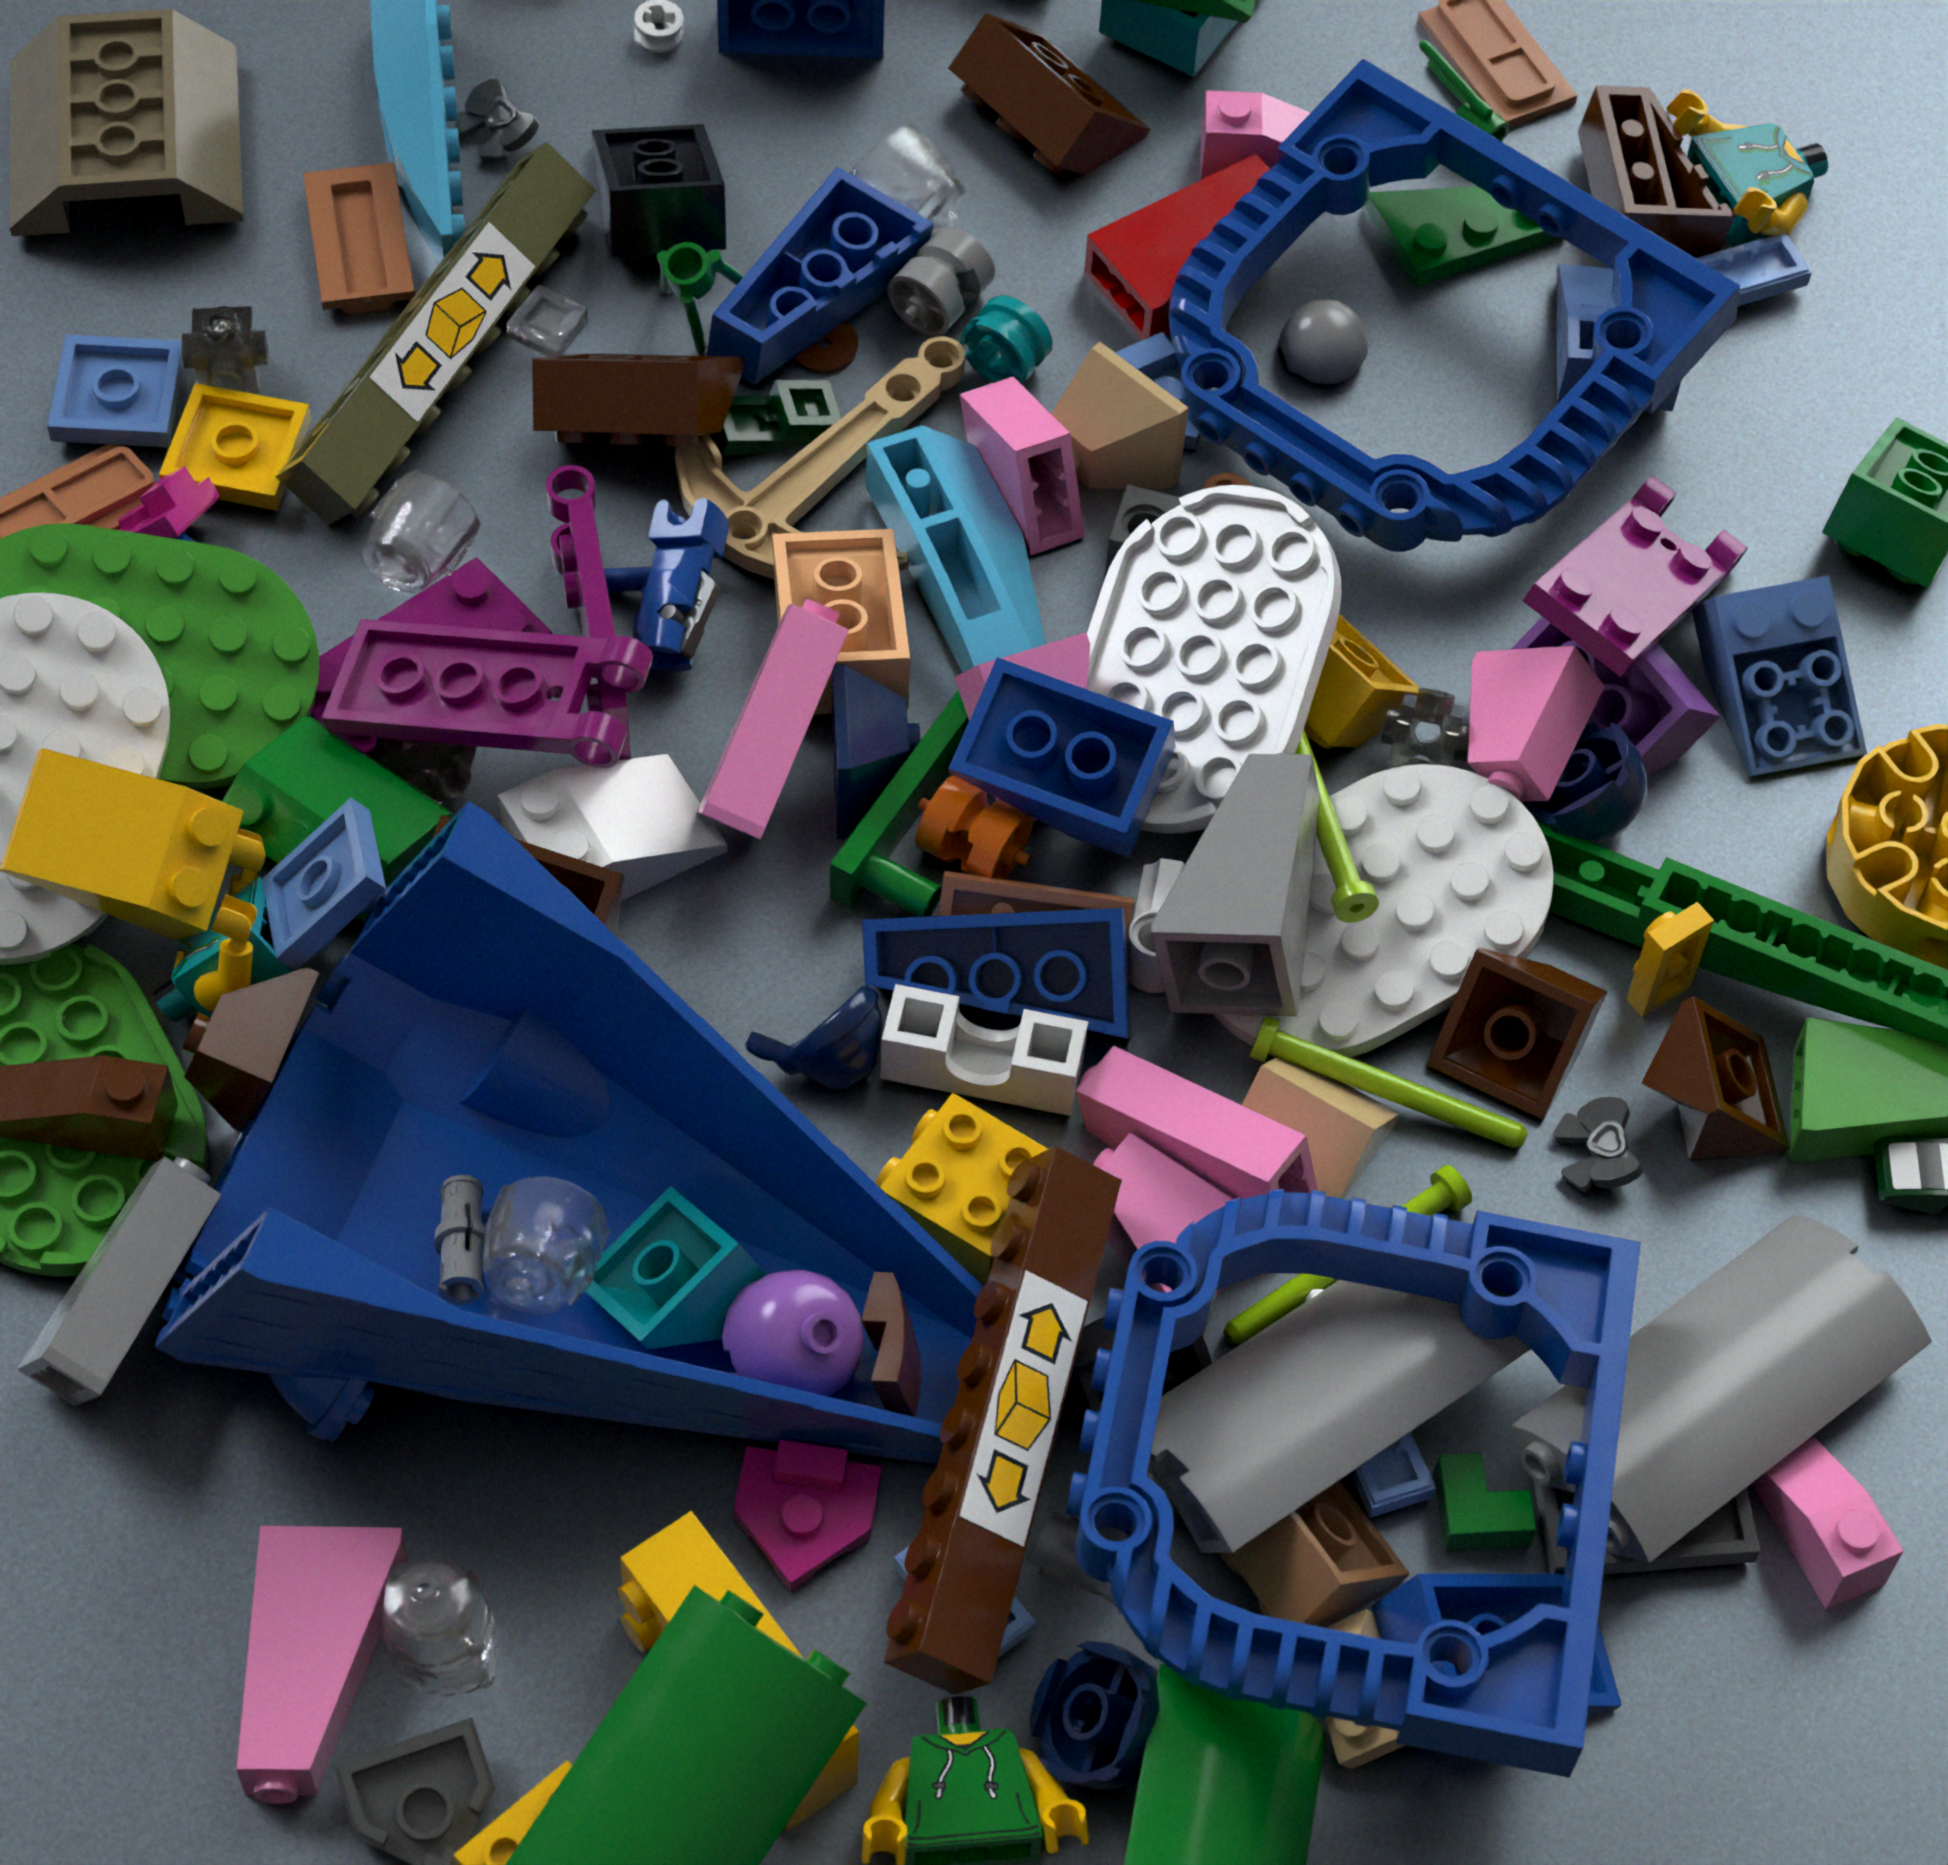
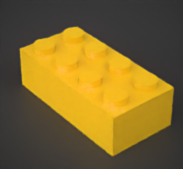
M692 1511L620 1557L622 1586L617 1591L625 1606V1614L620 1616V1620L629 1638L641 1652H645L653 1647L692 1587L696 1585L719 1601L727 1589L747 1601L764 1614L757 1627L802 1657ZM854 1724L784 1827L787 1832L857 1784L859 1730Z

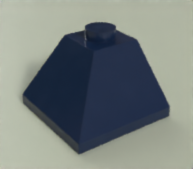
M845 664L834 665L832 669L831 744L837 839H848L920 742L919 723H908L906 698Z

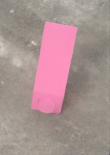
M1206 91L1200 134L1201 179L1213 175L1254 154H1257L1271 169L1278 162L1277 147L1299 126L1310 112L1264 93Z
M1811 1436L1751 1483L1825 1610L1886 1584L1904 1551L1869 1493L1814 1436Z

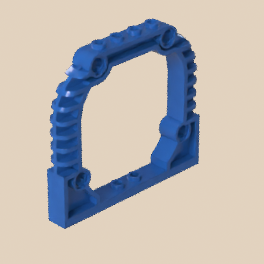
M1363 58L1277 147L1278 162L1270 171H1266L1257 180L1256 185L1249 193L1242 195L1235 203L1234 208L1228 215L1222 217L1213 226V230L1207 237L1200 240L1194 246L1190 256L1178 271L1169 305L1170 334L1175 355L1182 370L1183 404L1188 407L1187 419L1196 426L1199 433L1210 443L1215 445L1224 444L1242 456L1245 463L1256 473L1263 476L1270 474L1288 486L1292 494L1302 503L1308 506L1317 505L1334 516L1341 527L1351 535L1356 537L1364 536L1391 552H1405L1415 549L1424 542L1425 538L1436 541L1459 542L1462 535L1482 534L1487 537L1509 533L1514 527L1538 521L1545 517L1546 513L1557 504L1564 502L1572 494L1575 487L1591 473L1600 459L1615 446L1617 440L1625 431L1633 426L1642 412L1645 410L1652 414L1736 320L1740 285ZM1439 164L1491 194L1492 198L1502 207L1515 209L1537 222L1540 228L1548 235L1565 239L1614 269L1612 294L1616 306L1601 314L1594 325L1591 368L1528 438L1494 463L1455 474H1447L1432 463L1414 455L1391 454L1378 459L1372 458L1260 386L1258 366L1253 353L1240 340L1226 332V323L1244 294L1324 212L1333 215L1354 213L1361 209L1369 199L1371 187L1401 180L1426 179ZM1616 347H1627L1628 349H1618ZM1208 388H1219L1213 391L1205 390ZM1399 508L1406 509L1408 511L1404 513H1394L1390 510Z
M1284 1189L1270 1190L1269 1194L1253 1196L1240 1200L1241 1197L1225 1202L1224 1207L1211 1212L1195 1224L1192 1221L1177 1236L1176 1243L1154 1241L1140 1247L1133 1254L1129 1263L1124 1290L1110 1288L1103 1329L1115 1331V1339L1112 1350L1098 1348L1091 1390L1104 1392L1100 1412L1086 1409L1078 1451L1092 1454L1088 1474L1078 1472L1073 1474L1066 1514L1080 1517L1075 1541V1557L1081 1569L1091 1578L1104 1583H1110V1592L1119 1614L1122 1613L1134 1634L1144 1644V1649L1155 1660L1158 1658L1162 1663L1182 1676L1184 1681L1195 1687L1199 1685L1216 1693L1223 1694L1227 1699L1235 1701L1242 1699L1267 1704L1268 1708L1278 1710L1287 1708L1311 1713L1313 1717L1323 1719L1327 1717L1342 1719L1368 1728L1376 1726L1396 1730V1743L1570 1778L1584 1745L1641 1242L1479 1210L1476 1212L1473 1224L1449 1220L1447 1215L1433 1213L1432 1216L1408 1212L1407 1208L1393 1205L1392 1208L1367 1204L1365 1199L1352 1197L1351 1200L1325 1196L1324 1191L1311 1190V1193L1284 1192ZM1262 1273L1313 1274L1451 1302L1458 1305L1459 1315L1463 1323L1474 1334L1487 1339H1503L1515 1335L1546 1364L1559 1384L1587 1389L1581 1441H1571L1564 1470V1483L1575 1485L1573 1505L1563 1504L1556 1536V1546L1568 1548L1561 1607L1540 1603L1514 1622L1482 1636L1473 1627L1458 1620H1440L1430 1624L1420 1633L1417 1644L1383 1640L1254 1614L1211 1597L1177 1567L1169 1557L1174 1530L1173 1509L1164 1491L1147 1476L1169 1353L1190 1346L1204 1333L1212 1314L1216 1291ZM1163 1284L1173 1291L1158 1292L1152 1290L1148 1285ZM1487 1288H1496L1498 1290H1501L1505 1292L1509 1297H1499L1493 1295L1487 1290ZM1105 1528H1115L1124 1532L1129 1538L1123 1541H1110L1103 1538L1098 1531ZM1447 1661L1452 1663L1460 1670L1462 1675L1457 1677L1443 1675L1433 1667L1431 1662Z

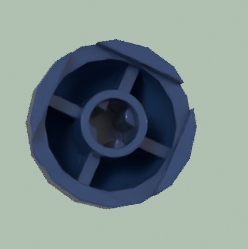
M1595 721L1587 722L1549 801L1521 802L1535 820L1556 833L1587 840L1594 844L1621 834L1632 823L1641 811L1647 797L1646 765L1639 751L1619 725L1610 722L1612 729H1600Z
M1087 1641L1077 1645V1647L1085 1650L1075 1653L1068 1661L1058 1658L1048 1667L1034 1694L1029 1720L1031 1736L1040 1738L1041 1750L1046 1758L1037 1756L1046 1771L1057 1779L1077 1787L1115 1791L1139 1781L1146 1739L1150 1736L1160 1710L1157 1685L1158 1671L1125 1648L1107 1642Z

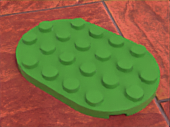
M71 523L35 526L17 531L0 539V598L23 593L41 592L62 594L89 601L123 620L142 638L153 653L166 683L171 719L170 738L159 776L160 780L182 785L193 790L210 789L232 784L246 761L305 715L310 716L315 703L319 682V650L316 634L311 619L295 592L281 577L261 562L243 553L216 545Z
M69 944L52 952L50 957L38 961L0 965V1066L100 1055L167 1065L174 1086L178 1108L163 1157L174 1162L176 1157L186 1159L207 1172L209 1139L201 1104L193 1086L184 1077L185 1071L144 993L127 969L112 956L91 944H88L86 948ZM0 1137V1262L9 1267L38 1275L56 1277L78 1276L150 1166L156 1162Z

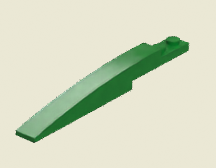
M1536 820L1548 843L1552 858L1553 893L1549 912L1643 948L1645 942L1644 932L1654 920L1670 911L1677 915L1698 902L1714 919L1698 968L1839 1014L1948 1044V970L1668 857L1665 858L1659 870L1587 840L1556 833Z

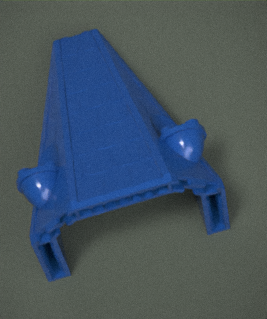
M468 801L386 888L377 903L369 910L363 920L364 926L357 941L352 945L346 956H340L316 994V1000L328 1007L325 1008L316 1003L300 1030H294L270 1088L253 1120H248L245 1123L213 1187L214 1190L221 1193V1196L171 1278L182 1284L180 1289L173 1286L166 1297L162 1318L167 1320L168 1323L159 1333L155 1348L182 1362L269 1373L279 1393L306 1420L305 1430L307 1433L322 1441L327 1439L334 1442L344 1429L347 1421L356 1425L361 1420L375 1393V1387L367 1384V1381L455 1400L779 1443L780 1440L847 1449L849 1453L938 1464L943 1446L940 1440V1429L947 1413L955 1403L961 1381L957 1377V1367L964 1351L971 1344L978 1319L974 1315V1306L984 1286L974 1276L970 1275L897 1202L892 1200L840 1148L835 1146L763 1074L755 1070L704 1018L700 1017L579 899L565 886L561 885L488 812ZM469 1175L477 1178L484 1188L482 1223L487 1227L489 1233V1245L487 1251L482 1256L483 1293H480L478 1301L461 1306L452 1305L443 1300L439 1295L441 1256L434 1247V1234L437 1226L441 1223L442 1199L440 1188L443 1187V1182L452 1176ZM670 1186L736 1240L766 1275L798 1269L829 1277L848 1292L861 1318L874 1272L894 1273L912 1320L921 1355L922 1377L916 1416L912 1417L885 1410L871 1381L879 1351L874 1349L863 1324L864 1343L860 1364L847 1385L830 1397L732 1374L737 1371L731 1362L730 1351L724 1352L722 1339L647 1349L574 1281Z

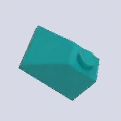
M670 1186L574 1282L647 1349L721 1340L727 1310L740 1290L751 1282L760 1280L766 1274L736 1240Z

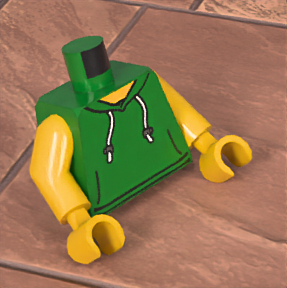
M968 1696L949 1697L939 1701L935 1706L938 1734L918 1735L912 1738L910 1757L901 1758L892 1763L873 1798L869 1809V1819L863 1827L861 1861L864 1864H870V1856L873 1853L885 1851L895 1855L896 1865H1005L1039 1862L1043 1840L1042 1827L1044 1828L1046 1850L1050 1854L1059 1852L1058 1838L1062 1836H1076L1080 1838L1082 1846L1089 1844L1086 1812L1081 1803L1069 1800L1063 1787L1051 1773L1046 1771L1033 1751L1018 1748L1012 1730L1007 1728L981 1730L977 1699Z

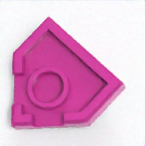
M183 466L161 478L141 495L139 499L143 504L117 520L121 526L119 530L175 539L218 500L217 497L220 494L209 477L195 483L187 468Z
M780 1440L778 1451L746 1446L734 1505V1519L749 1539H753L774 1566V1572L791 1593L812 1579L816 1571L844 1552L847 1554L851 1553L871 1539L882 1466L849 1462L847 1449Z

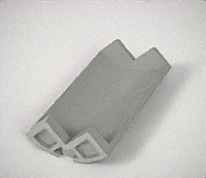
M1793 1215L1630 1336L1606 1543L1607 1552L1650 1563L1932 1343L1917 1311L1886 1270H1882L1875 1276L1863 1263L1853 1256L1858 1250L1856 1243L1819 1221ZM1565 1385L1511 1425L1522 1449L1520 1457L1524 1468L1534 1480L1544 1486L1571 1492L1575 1491V1485L1564 1483V1470L1571 1441H1581L1587 1391L1585 1388Z
M1339 1280L1161 1397L1147 1476L1164 1492H1169L1201 1553H1233L1531 1350V1348L1515 1335L1503 1339H1487L1474 1334L1463 1323L1457 1304L1431 1297ZM1487 1288V1290L1493 1295L1499 1297H1509L1505 1292L1501 1290H1498L1496 1288Z

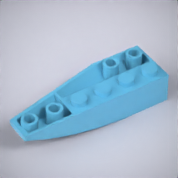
M370 0L373 65L386 149L390 161L394 162L397 182L421 235L440 264L465 231L464 214H453V206L464 205L461 171H450V163H461L458 128L447 129V121H458L455 86L445 87L444 80L455 79L452 45L442 46V40H451L450 5H439L438 0Z
M923 425L867 442L866 488L887 529L894 530L895 544L898 550L906 552L909 561L908 569L962 673L979 664L996 660L997 657L1003 658L1045 645L1046 641L1023 533L976 446Z

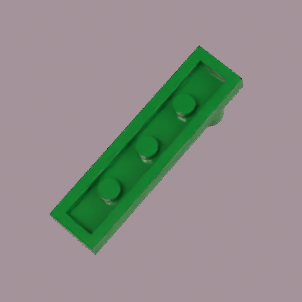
M959 689L831 861V899L851 909L866 889L917 917H930L935 911L941 899L942 886L888 858L922 813V810L918 809L920 800L923 797L931 800L950 774L949 766L969 723Z

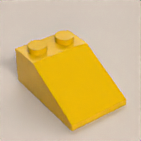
M42 748L38 750L0 871L177 941L207 931L244 811L182 785Z

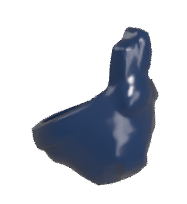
M869 985L861 986L843 1005L813 1031L790 1046L752 1031L745 1044L746 1050L760 1059L775 1062L786 1074L793 1076L803 1073L820 1085L834 1091L848 1088L870 1074L876 1065L883 1027L882 1015L878 1007L879 994Z

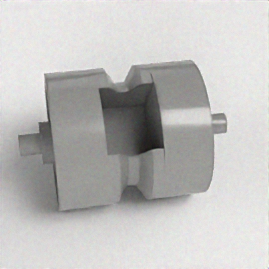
M951 226L938 229L917 253L918 257L910 259L890 280L887 288L890 303L901 319L912 328L928 336L943 335L963 314L966 309L964 306L972 304L992 283L995 277L994 263L984 246L966 231Z

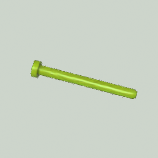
M1303 729L1295 754L1313 756L1320 793L1316 836L1336 887V891L1331 897V904L1336 917L1340 921L1346 923L1359 922L1370 917L1377 910L1379 901L1374 887L1370 883L1360 880Z
M1265 1015L1249 1054L1250 1058L1263 1063L1268 1054L1279 1057L1295 1065L1511 1148L1522 1147L1528 1134V1130L1521 1123L1277 1030L1280 1020Z
M1446 1164L1430 1175L1432 1186L1403 1204L1402 1207H1406L1408 1212L1432 1216L1433 1213H1439L1445 1208L1452 1212H1458L1472 1202V1193L1462 1175L1454 1167ZM1298 1274L1228 1321L1223 1329L1224 1337L1231 1345H1241L1305 1303L1307 1296L1312 1290H1324L1338 1281V1279L1313 1274Z

